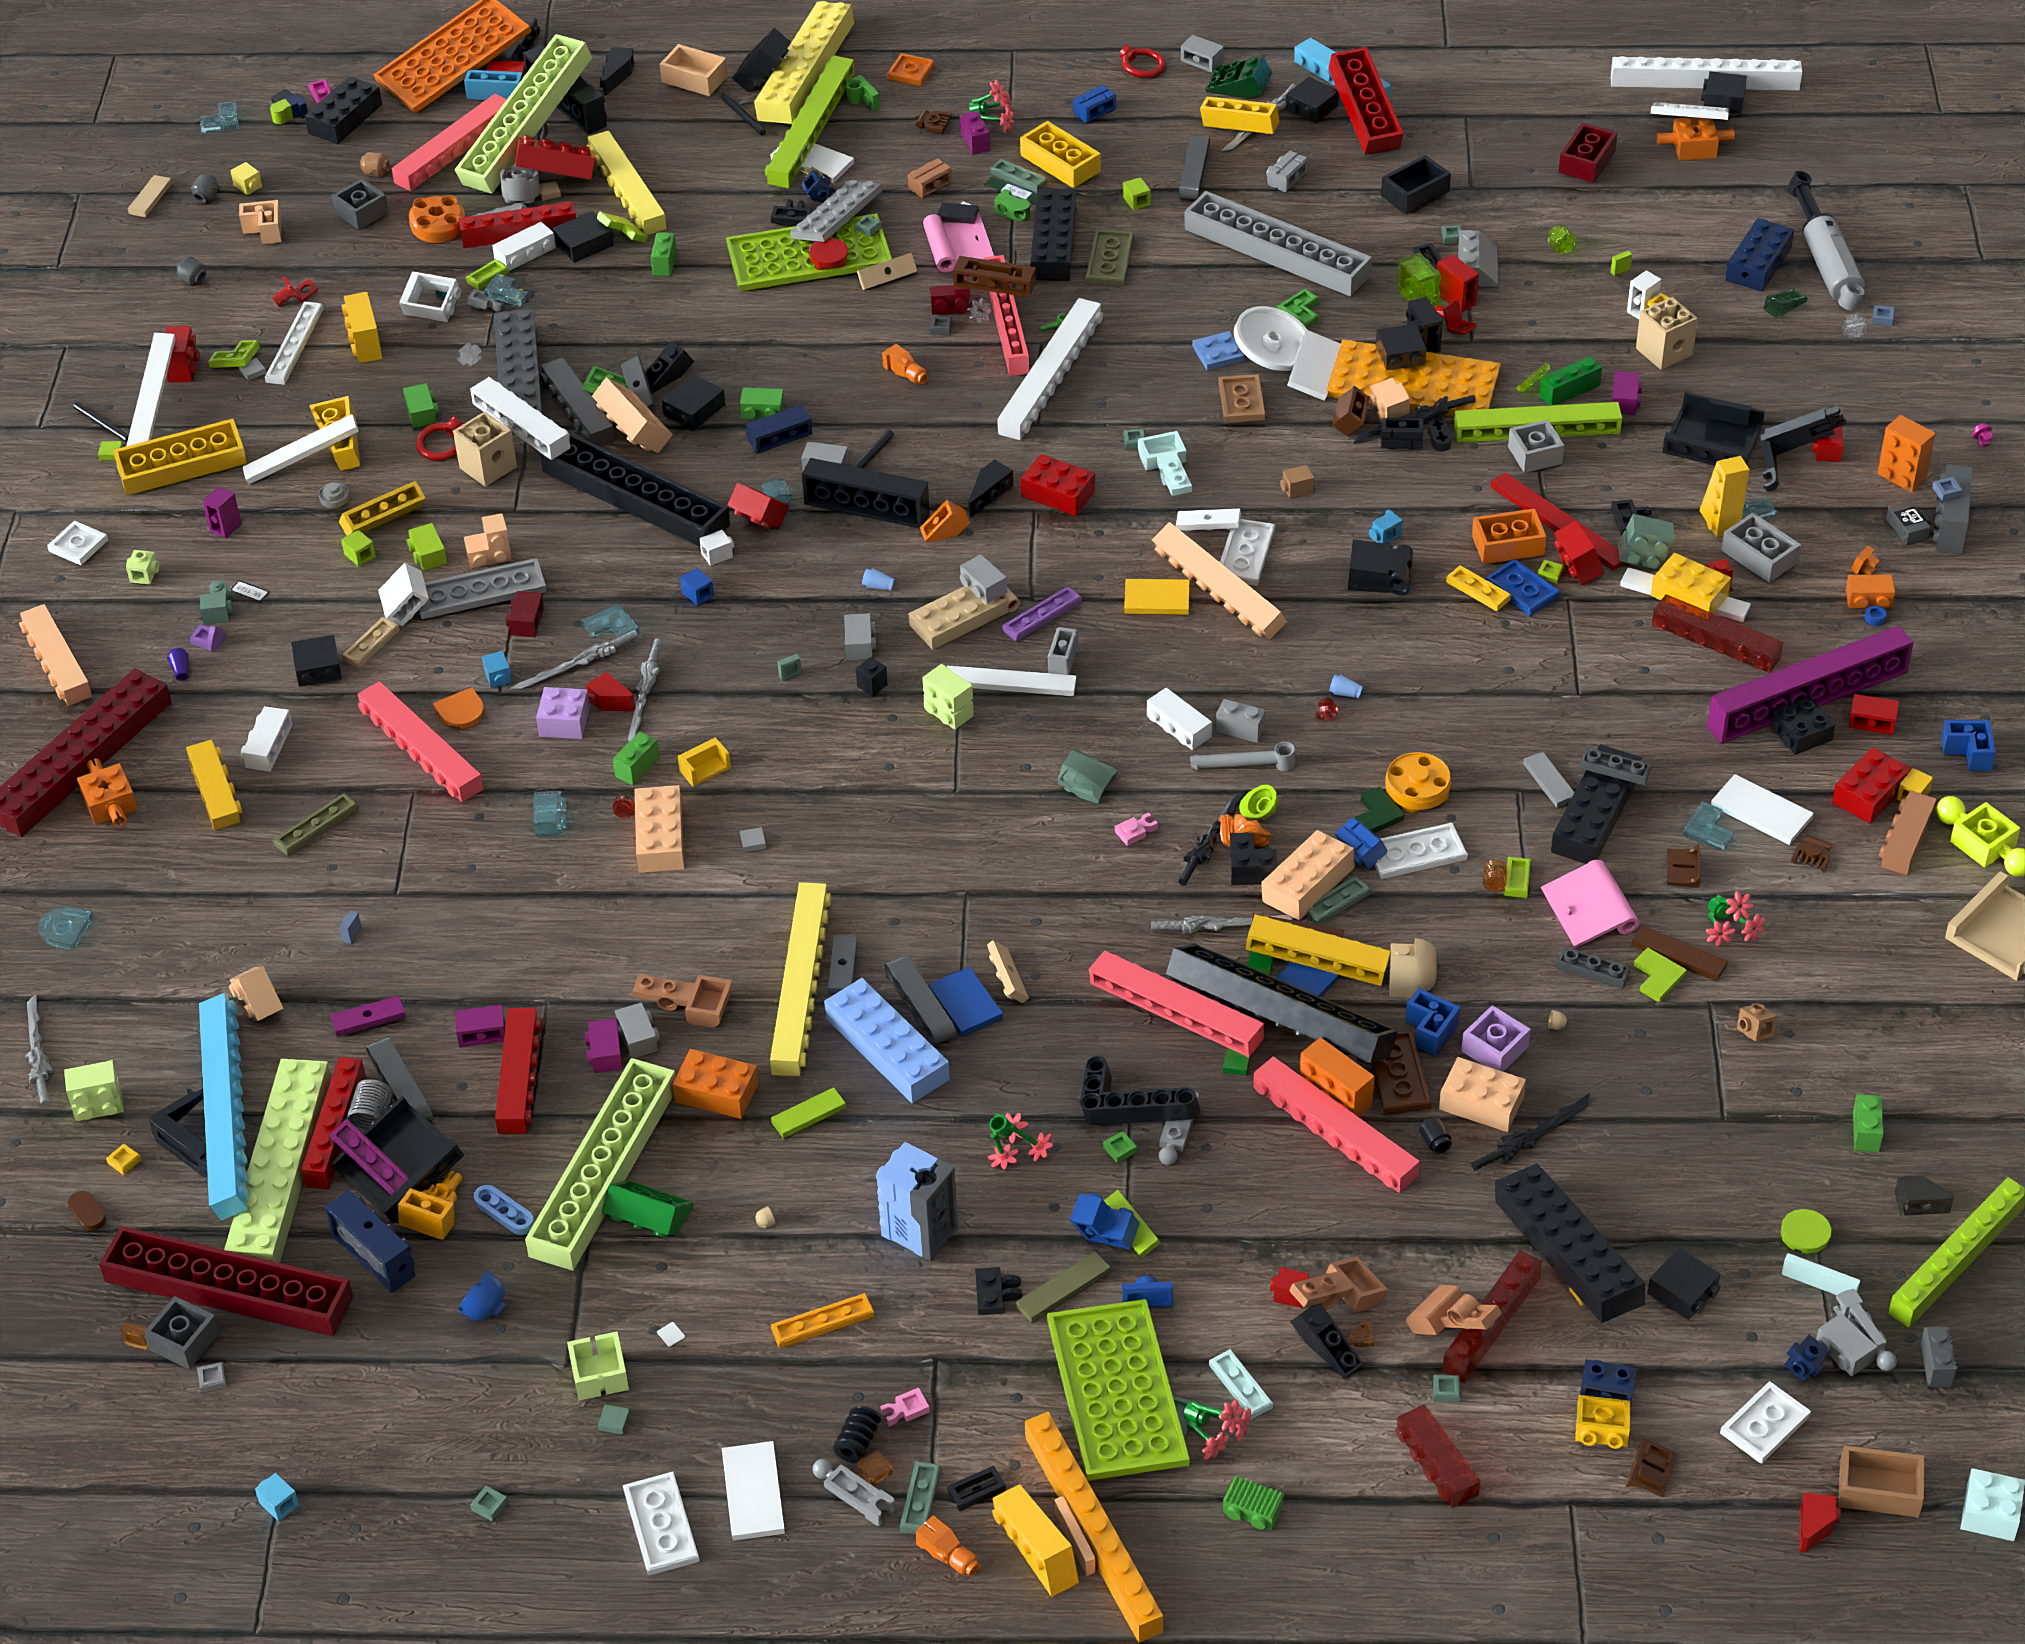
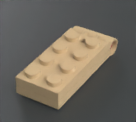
M963 586L910 612L909 624L925 643L934 650L1009 612H1014L1019 607L1020 600L1007 587L1006 594L986 604L981 598H977L970 588Z

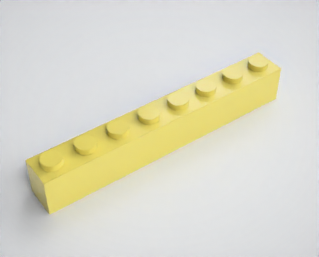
M609 130L588 136L589 145L586 146L590 147V150L594 152L595 165L600 167L603 177H607L609 186L614 188L617 198H621L623 207L628 209L631 219H635L637 228L641 229L646 235L666 230L665 213Z

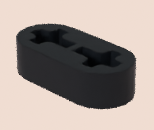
M1440 418L1430 420L1428 434L1433 448L1437 451H1447L1451 447V434L1446 421Z

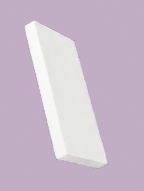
M814 144L799 171L809 174L812 170L821 175L824 173L831 178V183H834L854 164V158ZM779 147L770 155L771 160L773 154L778 151Z
M1306 330L1287 386L1325 401L1328 394L1326 390L1341 344Z
M1240 519L1239 528L1230 530L1220 563L1247 585L1258 586L1275 532V524Z
M1736 774L1711 801L1712 807L1788 845L1813 819L1814 814Z
M1453 823L1381 838L1388 851L1385 856L1377 860L1374 866L1380 879L1465 861L1468 854Z
M773 1441L722 1448L732 1541L785 1534Z
M674 1472L623 1485L648 1576L700 1562Z

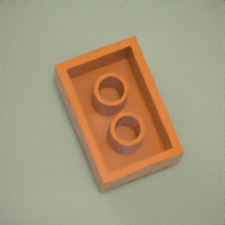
M1899 415L1885 429L1877 474L1910 492L1915 491L1927 479L1936 433Z
M1535 509L1473 517L1472 538L1483 564L1545 555L1546 534Z
M1321 1037L1301 1052L1300 1076L1357 1117H1361L1373 1106L1374 1075Z
M690 1049L672 1083L674 1101L683 1105L742 1119L759 1084L757 1065Z

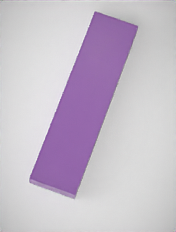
M1067 586L1002 625L1003 631L1017 642L1082 603V597Z

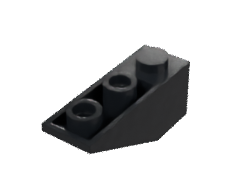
M611 47L609 55H606V66H603V77H600V88H603L605 96L632 74L635 64L633 48Z
M673 341L667 345L645 371L652 394L682 377L695 362L684 349Z
M994 459L980 470L969 498L970 517L982 511L992 501H995L1000 495L1011 489L1013 486L1012 469Z
M1321 1303L1309 1307L1290 1321L1304 1342L1343 1378H1346L1364 1364Z

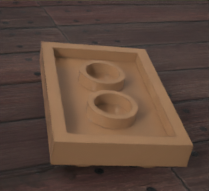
M1259 374L1218 377L1224 423L1265 420Z

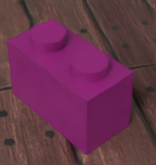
M968 112L960 115L961 134L972 155L990 151V132L979 112Z
M1615 371L1612 402L1619 403L1621 414L1635 415L1636 407L1641 406L1642 395L1638 394L1642 393L1643 382L1639 381V373Z
M218 486L203 500L210 532L227 538L242 524L236 496L232 491Z
M502 1005L455 1011L456 1034L459 1047L504 1042L505 1019Z
M617 1018L588 1022L589 1032H585L586 1046H590L591 1050H586L588 1064H593L594 1073L622 1070Z

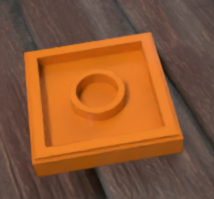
M901 53L888 71L887 79L921 87L935 67V60Z

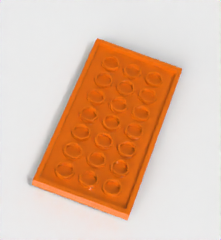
M479 0L373 74V76L380 85L416 114L464 80L468 70L480 69L532 31L528 24L499 1Z

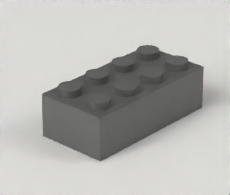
M1947 464L1945 472H1941L1940 480L1954 477L1963 492L1961 497L1942 501L1938 495L1936 496V500L1939 501L1936 503L1935 514L1938 515L1935 516L1934 528H1938V530H1934L1933 542H1936V551L1962 555L1969 520L1972 467Z

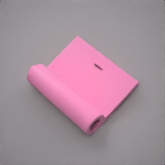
M931 214L924 219L923 226L939 271H953L959 256L979 259L994 256L980 214L977 215L974 224L957 222L943 224L941 217L936 214Z
M1592 860L1588 864L1541 887L1542 892L1575 948L1616 928L1620 934L1624 935L1632 933L1639 926L1637 916L1602 860Z

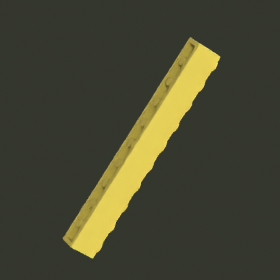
M799 882L770 1057L772 1075L800 1076L801 1067L806 1066V1053H804V1049L809 1047V1034H807V1030L812 1028L810 1012H814L815 999L812 997L813 994H817L818 982L815 978L820 976V963H818V959L823 957L821 941L825 942L826 928H823V926L828 924L829 913L826 907L831 906V893H827L826 884Z

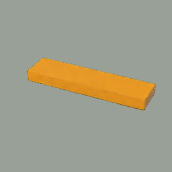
M866 1293L773 1323L771 1324V1330L780 1349L873 1318L874 1311Z

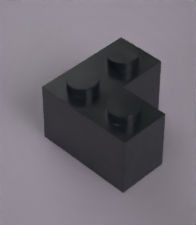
M1230 833L1231 885H1262L1261 882L1278 867L1277 849H1254L1253 833Z

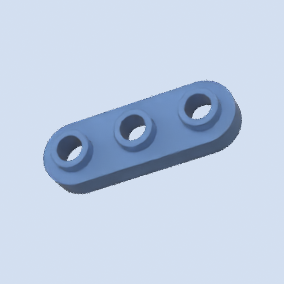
M483 1185L475 1190L473 1197L478 1209L517 1235H524L530 1232L534 1225L533 1215L530 1211L491 1185Z

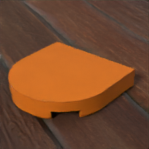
M473 687L433 703L434 710L448 727L470 728L480 722V718L484 713L483 702Z

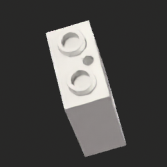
M412 271L399 304L404 315L448 322L450 315L454 312L456 300L460 298L461 289L456 279ZM422 288L447 292L442 307L437 308L416 304Z

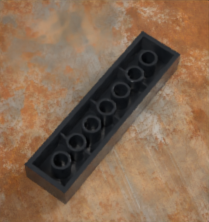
M1538 1163L1495 1181L1497 1205L1601 1323L1645 1305V1282Z

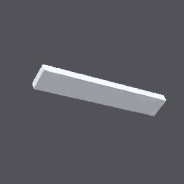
M303 303L265 376L266 383L285 385L324 310L323 304Z
M351 414L243 466L246 481L248 484L254 483L359 432L355 417Z
M1628 567L1620 586L1651 595L1654 575ZM1727 597L1714 614L1744 622L1751 603Z
M947 666L951 671L969 682L974 689L1074 696L1076 675Z

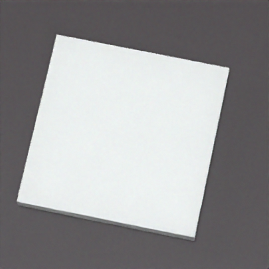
M1658 102L1653 103L1651 106V114L1728 120L1730 110L1729 108Z

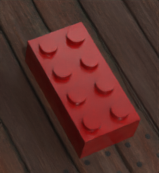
M523 135V137H518L514 161L516 167L591 180L595 155L588 146L579 145V148L572 147V144L567 142L556 144L550 139L542 138L539 141L534 140L533 136Z

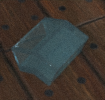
M784 478L770 479L761 484L765 494L788 505L790 504L792 493Z

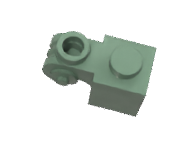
M214 581L209 586L211 594L200 595V612L203 624L229 622V613H233L232 601L229 600V598H233L232 586H227L223 581Z

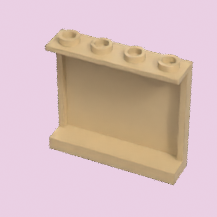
M2000 871L1948 923L1945 939L2017 981L2025 974V896L2006 886L2008 875Z

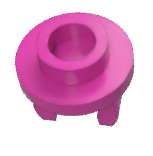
M1983 423L1974 428L1972 437L1978 439L1982 447L1989 445L1988 440L1993 439L1991 425Z

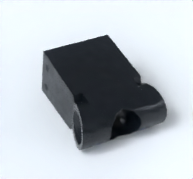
M1353 539L1347 590L1383 593L1389 590L1395 595H1406L1409 593L1411 585L1410 569L1413 562V549L1403 544L1392 547L1391 544Z

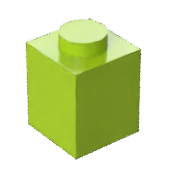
M1141 177L1123 182V198L1133 211L1151 205V190Z
M356 530L341 539L344 555L358 567L376 557L373 542L360 530Z

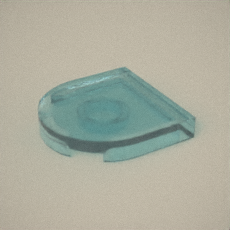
M58 907L43 915L39 921L38 930L45 943L74 950L94 916L92 911L73 907Z

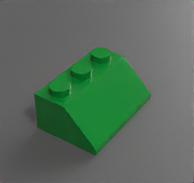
M627 1180L609 1185L602 1213L610 1215V1219L613 1221L624 1222L625 1220L631 1222V1226L641 1230L648 1228L654 1230L653 1234L657 1236L668 1237V1235L678 1233L692 1210L694 1202Z

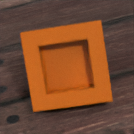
M1867 546L1856 557L1851 571L1857 575L1860 572L1872 575L1876 569L1875 566L1880 561L1873 555L1875 550Z

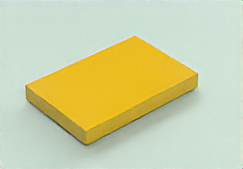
M1125 579L1124 614L1189 615V580Z

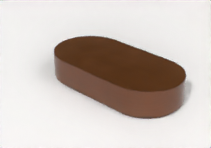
M78 1191L70 1196L68 1200L70 1211L85 1230L96 1231L103 1227L106 1222L104 1211L89 1192Z

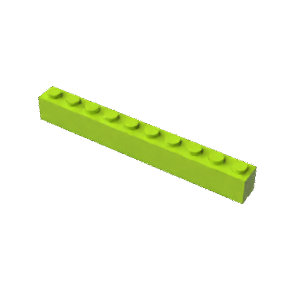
M833 55L830 61L826 63L823 73H820L818 82L813 85L811 94L806 97L804 106L800 108L797 118H794L790 130H787L784 140L780 142L778 151L773 154L771 163L766 166L765 176H767L769 185L790 188L802 164L844 94L846 81L854 76L853 59Z

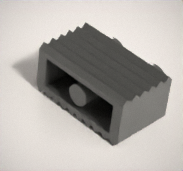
M1926 1327L1922 1334L1923 1337H1921L1920 1347L1929 1387H1952L1958 1367L1956 1366L1953 1341H1951L1952 1337L1948 1327Z

